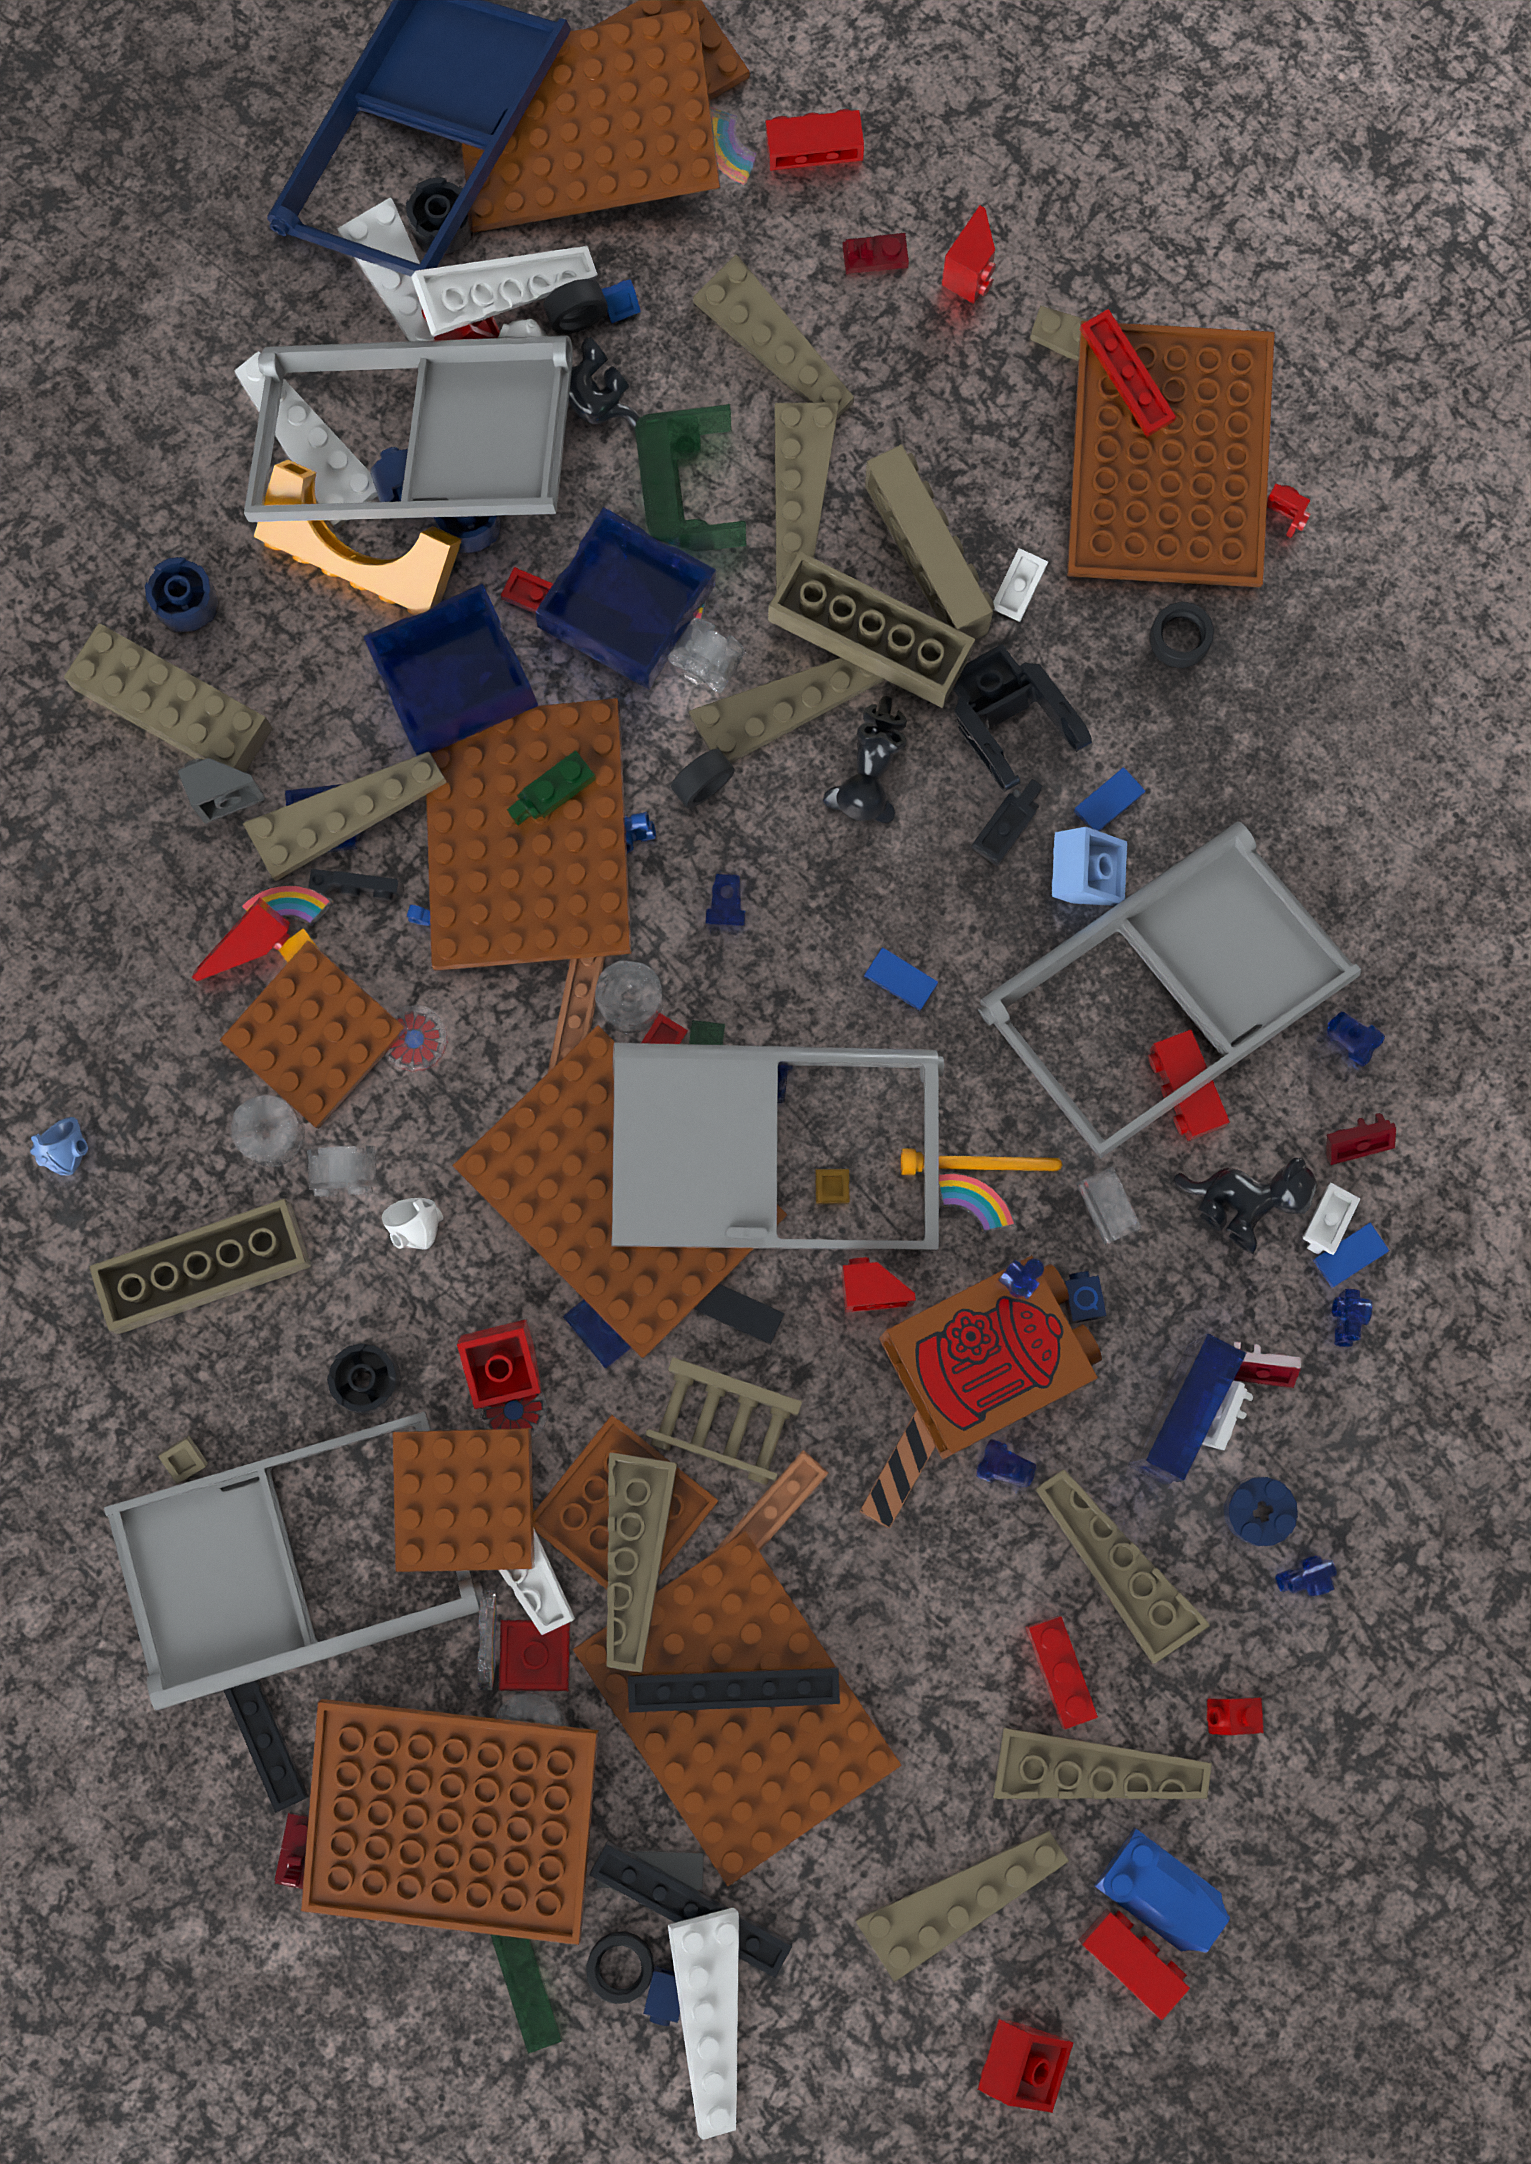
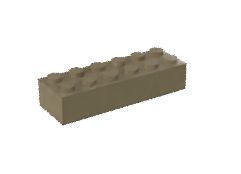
M901 444L868 460L865 488L936 619L975 638V640L988 634L992 620V610L995 609L992 598L987 591L982 592L977 583L979 582L978 573L973 564L967 565L962 556L964 554L963 546L956 535L952 537L947 528L949 522L943 509H937L932 501L934 494L929 483L926 480L922 482L917 473L919 467L913 454H907Z
M800 551L773 597L768 610L769 622L943 708L970 658L975 643V638Z
M98 623L64 676L75 691L193 758H202L203 760L210 758L242 772H246L273 729L267 718L100 623Z
M281 1199L91 1265L89 1269L108 1330L121 1334L312 1266L292 1204L286 1199Z

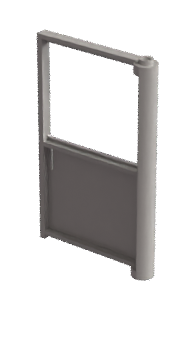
M544 336L265 347L263 353L258 356L259 371L265 374V381L244 514L248 522L556 514L573 359L570 337ZM418 368L401 502L264 505L283 379L286 373Z
M1237 821L980 1000L982 1007L978 1011L988 1025L994 1023L1101 1159L1358 978L1361 969L1357 964L1353 965L1256 852V842L1252 834L1244 824ZM1115 932H1120L1223 1058L1111 1137L1104 1140L1013 1026L1006 1008Z
M614 1043L611 1246L939 1250V1076H943L944 1072L943 1056H938L937 1050ZM778 1065L920 1068V1079L924 1083V1239L922 1241L778 1238Z
M425 1411L104 1507L105 1514L109 1518L149 1673L147 1688L150 1700L156 1711L481 1611L480 1604L486 1602L481 1583L474 1584L471 1570L456 1571L461 1599L318 1642L315 1638L271 1470L273 1467L409 1426H414L416 1431H431Z

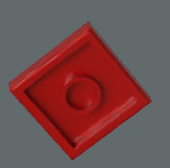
M501 1620L499 1691H569L571 1622L541 1635L532 1620Z

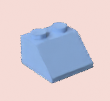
M1088 827L1055 832L1052 897L1073 904L1116 906L1125 900L1127 841Z

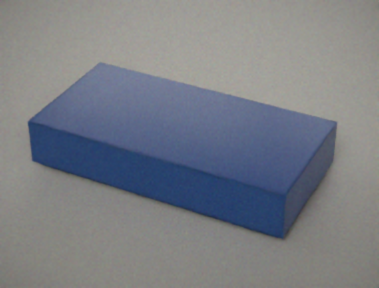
M1123 767L1075 807L1074 812L1088 828L1100 832L1144 795L1145 790Z
M883 947L864 974L865 978L918 1011L922 1010L938 985V981Z
M1368 1223L1342 1240L1334 1255L1325 1251L1313 1259V1262L1330 1287L1333 1288L1390 1250L1373 1225Z

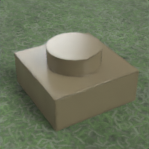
M189 1435L158 1455L176 1484L197 1473L208 1464Z

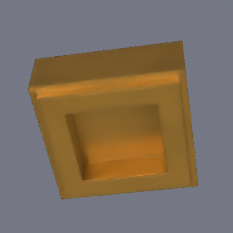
M815 1169L816 1204H849V1169Z

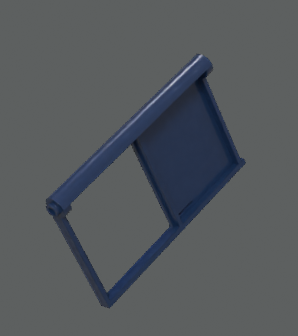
M392 0L267 215L270 228L281 236L289 234L410 277L417 270L437 268L568 37L571 28L567 20L559 18L558 22L485 0ZM359 111H365L484 150L420 264L304 225L298 218L300 211Z

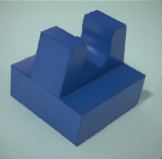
M630 279L601 289L607 302V315L611 323L641 312L634 285Z

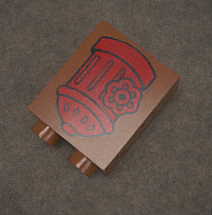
M1031 1255L887 1329L879 1337L942 1460L1098 1378L1092 1368L1093 1365L1102 1361L1098 1344L1085 1325L1082 1324L1071 1329L1059 1306L1069 1300V1293L1062 1277L1052 1264L1039 1269Z

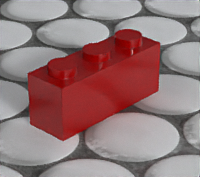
M840 109L835 113L819 114L812 112L799 117L788 118L787 116H778L772 120H765L770 171L863 161L864 139L860 110Z
M1191 1029L1156 1042L1150 1048L1151 1054L1148 1055V1060L1155 1074L1159 1072L1164 1085H1161V1092L1164 1098L1207 1069ZM1213 1080L1174 1107L1176 1116L1173 1119L1176 1129L1180 1135L1185 1134L1187 1141L1225 1128L1230 1123Z
M1057 1615L1026 1626L1028 1637L1060 1726L1063 1729H1068L1098 1718L1062 1616Z
M1106 1908L1078 1940L1162 2021L1190 1989L1183 1981L1187 1975L1172 1960L1166 1965L1156 1955L1160 1952V1949L1146 1935L1141 1940L1130 1931L1134 1924L1118 1910L1113 1915Z

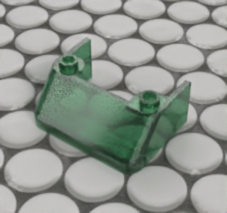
M730 404L643 415L636 422L635 435L648 533L655 540L694 552L747 546L745 521L709 525L701 519L685 520L678 462L690 461L700 453V435L732 431Z

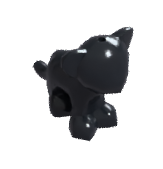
M591 336L589 338L586 337L581 345L583 359L577 366H572L568 403L580 418L590 424H601L612 418L622 417L629 422L635 431H641L644 424L640 415L633 408L619 402L624 396V392L630 387L620 372L614 366L609 367L604 372L605 387L601 390L592 378V375L608 358Z
M883 696L879 701L878 711H876L877 704H871L865 708L863 712L865 723L857 730L858 774L847 779L841 786L830 788L824 793L823 802L827 807L841 809L845 815L857 821L875 819L878 822L888 823L894 819L896 814L894 805L887 799L879 779L891 764L894 754L905 748L907 744L904 734L900 732L906 727L907 719L899 710L896 716L891 715L892 699L889 696Z
M1293 1158L1276 1173L1270 1183L1257 1182L1245 1172L1228 1167L1219 1170L1202 1182H1195L1182 1173L1176 1174L1174 1178L1176 1185L1183 1191L1194 1195H1204L1198 1207V1210L1202 1212L1200 1217L1217 1231H1222L1227 1223V1214L1224 1206L1230 1204L1238 1213L1229 1223L1226 1230L1231 1232L1229 1237L1235 1244L1251 1254H1254L1257 1248V1240L1254 1234L1257 1222L1273 1207L1288 1214H1305L1311 1207L1317 1186L1315 1176L1305 1166L1306 1163L1303 1158Z

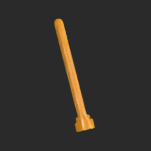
M902 1148L901 1175H915L916 1172H922V1169H924V1155L922 1152H916L915 1148ZM939 1156V1169L1059 1171L1062 1168V1161L1059 1158Z

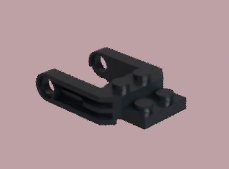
M1003 644L966 663L953 687V691L959 697L955 709L956 720L959 724L958 729L1004 792L1020 784V778L1018 775H1014L1013 770L1004 757L1002 748L988 729L1027 709L1033 702H1038L1074 751L1078 752L1092 744V738L1085 723L1042 666L1027 662L1018 665Z

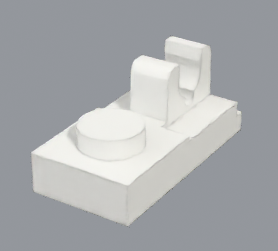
M1018 548L993 601L994 611L1021 622L1047 567L1048 561Z
M1330 1183L1326 1187L1302 1237L1309 1242L1306 1248L1318 1255L1322 1250L1334 1255L1360 1198Z
M1222 1377L1218 1378L1194 1437L1195 1441L1206 1446L1225 1450L1232 1436V1430L1237 1418L1244 1419L1247 1415L1240 1410L1243 1399L1253 1400V1395L1244 1388L1245 1384Z

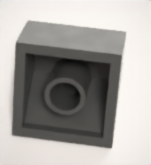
M193 759L187 762L184 768L177 770L192 808L205 824L266 800L264 793L252 775L213 759Z

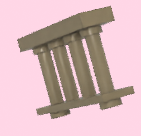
M672 1357L668 1371L675 1374L673 1380L676 1382L659 1431L656 1432L650 1429L646 1431L645 1436L652 1438L650 1445L669 1452L671 1446H675L749 1472L747 1479L767 1485L769 1479L776 1481L778 1474L768 1471L785 1419L789 1420L791 1414L798 1416L802 1401ZM696 1381L707 1385L705 1391L708 1394L691 1443H687L673 1438L671 1435L688 1386H692L693 1382ZM726 1392L739 1396L737 1402L740 1403L722 1455L705 1449L704 1445L720 1398L725 1397ZM758 1403L771 1407L770 1414L773 1415L756 1465L754 1466L737 1460L736 1457L753 1408L757 1409Z

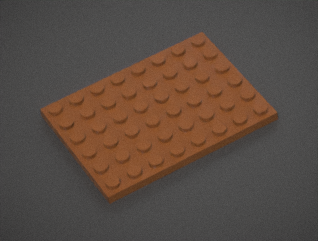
M697 8L570 31L471 206L474 233L721 188ZM462 143L465 180L467 182L484 150Z
M1118 323L1176 416L1174 422L1146 437L1080 331L1067 576L1261 587L1264 574L1275 332Z
M618 698L529 706L428 751L433 756L447 781L444 785L426 794L431 962L434 971L632 954L620 703ZM458 713L424 716L425 749ZM576 750L597 779L545 818L541 816L534 819L531 816L518 826L507 811L511 805L519 800L517 795L523 791L522 789Z
M597 1025L452 1166L610 1327L644 1359L755 1248L611 1246L614 1122L613 1047L616 1042ZM777 1205L778 1226L787 1217V1214Z
M746 1531L656 1592L642 1673L607 1667V1626L572 1649L727 1886L733 1884L902 1766L840 1672V1704L629 1713L628 1676L836 1667Z
M321 1699L317 1706L301 1911L579 1945L582 1934L599 1730Z

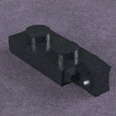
M1031 779L1022 793L1016 789L1012 794L1009 793L975 839L971 848L996 866H999L1036 815L1039 805L1034 801L1042 791L1043 786Z
M311 869L308 885L309 889L324 894L337 888H341V894L349 896H360L361 891L373 893V898L385 901H392L393 896L403 897L404 885L398 879Z

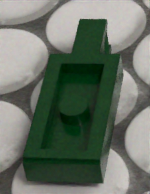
M575 750L522 789L523 791L517 795L519 800L511 805L507 811L518 826L531 816L534 819L541 816L545 818L597 778Z

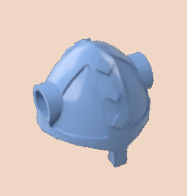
M67 1117L58 1121L41 1136L36 1134L31 1137L34 1145L30 1152L31 1155L35 1156L37 1164L41 1167L45 1166L59 1175H72L79 1167L82 1156L88 1151L87 1143L82 1137L80 1124L74 1117Z

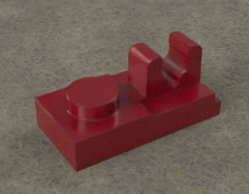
M906 233L853 238L842 242L846 274L909 267Z
M1377 1113L1375 1114L1374 1124L1367 1125L1362 1117L1357 1120V1127L1340 1129L1334 1133L1327 1134L1326 1156L1330 1165L1394 1149L1396 1142L1395 1123H1390L1389 1120H1385L1383 1114Z
M1235 1342L1226 1372V1379L1294 1388L1301 1369V1357L1280 1353L1261 1354V1347L1258 1344H1254L1252 1352L1241 1351V1342Z
M288 1813L274 1880L275 1884L303 1889L308 1815Z

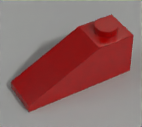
M259 897L197 966L192 978L195 981H200L264 956L272 948L279 950L290 937L286 933L289 930L290 922Z

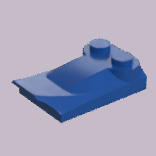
M1135 1827L1094 1884L1096 1888L1181 1952H1208L1230 1920L1221 1892Z

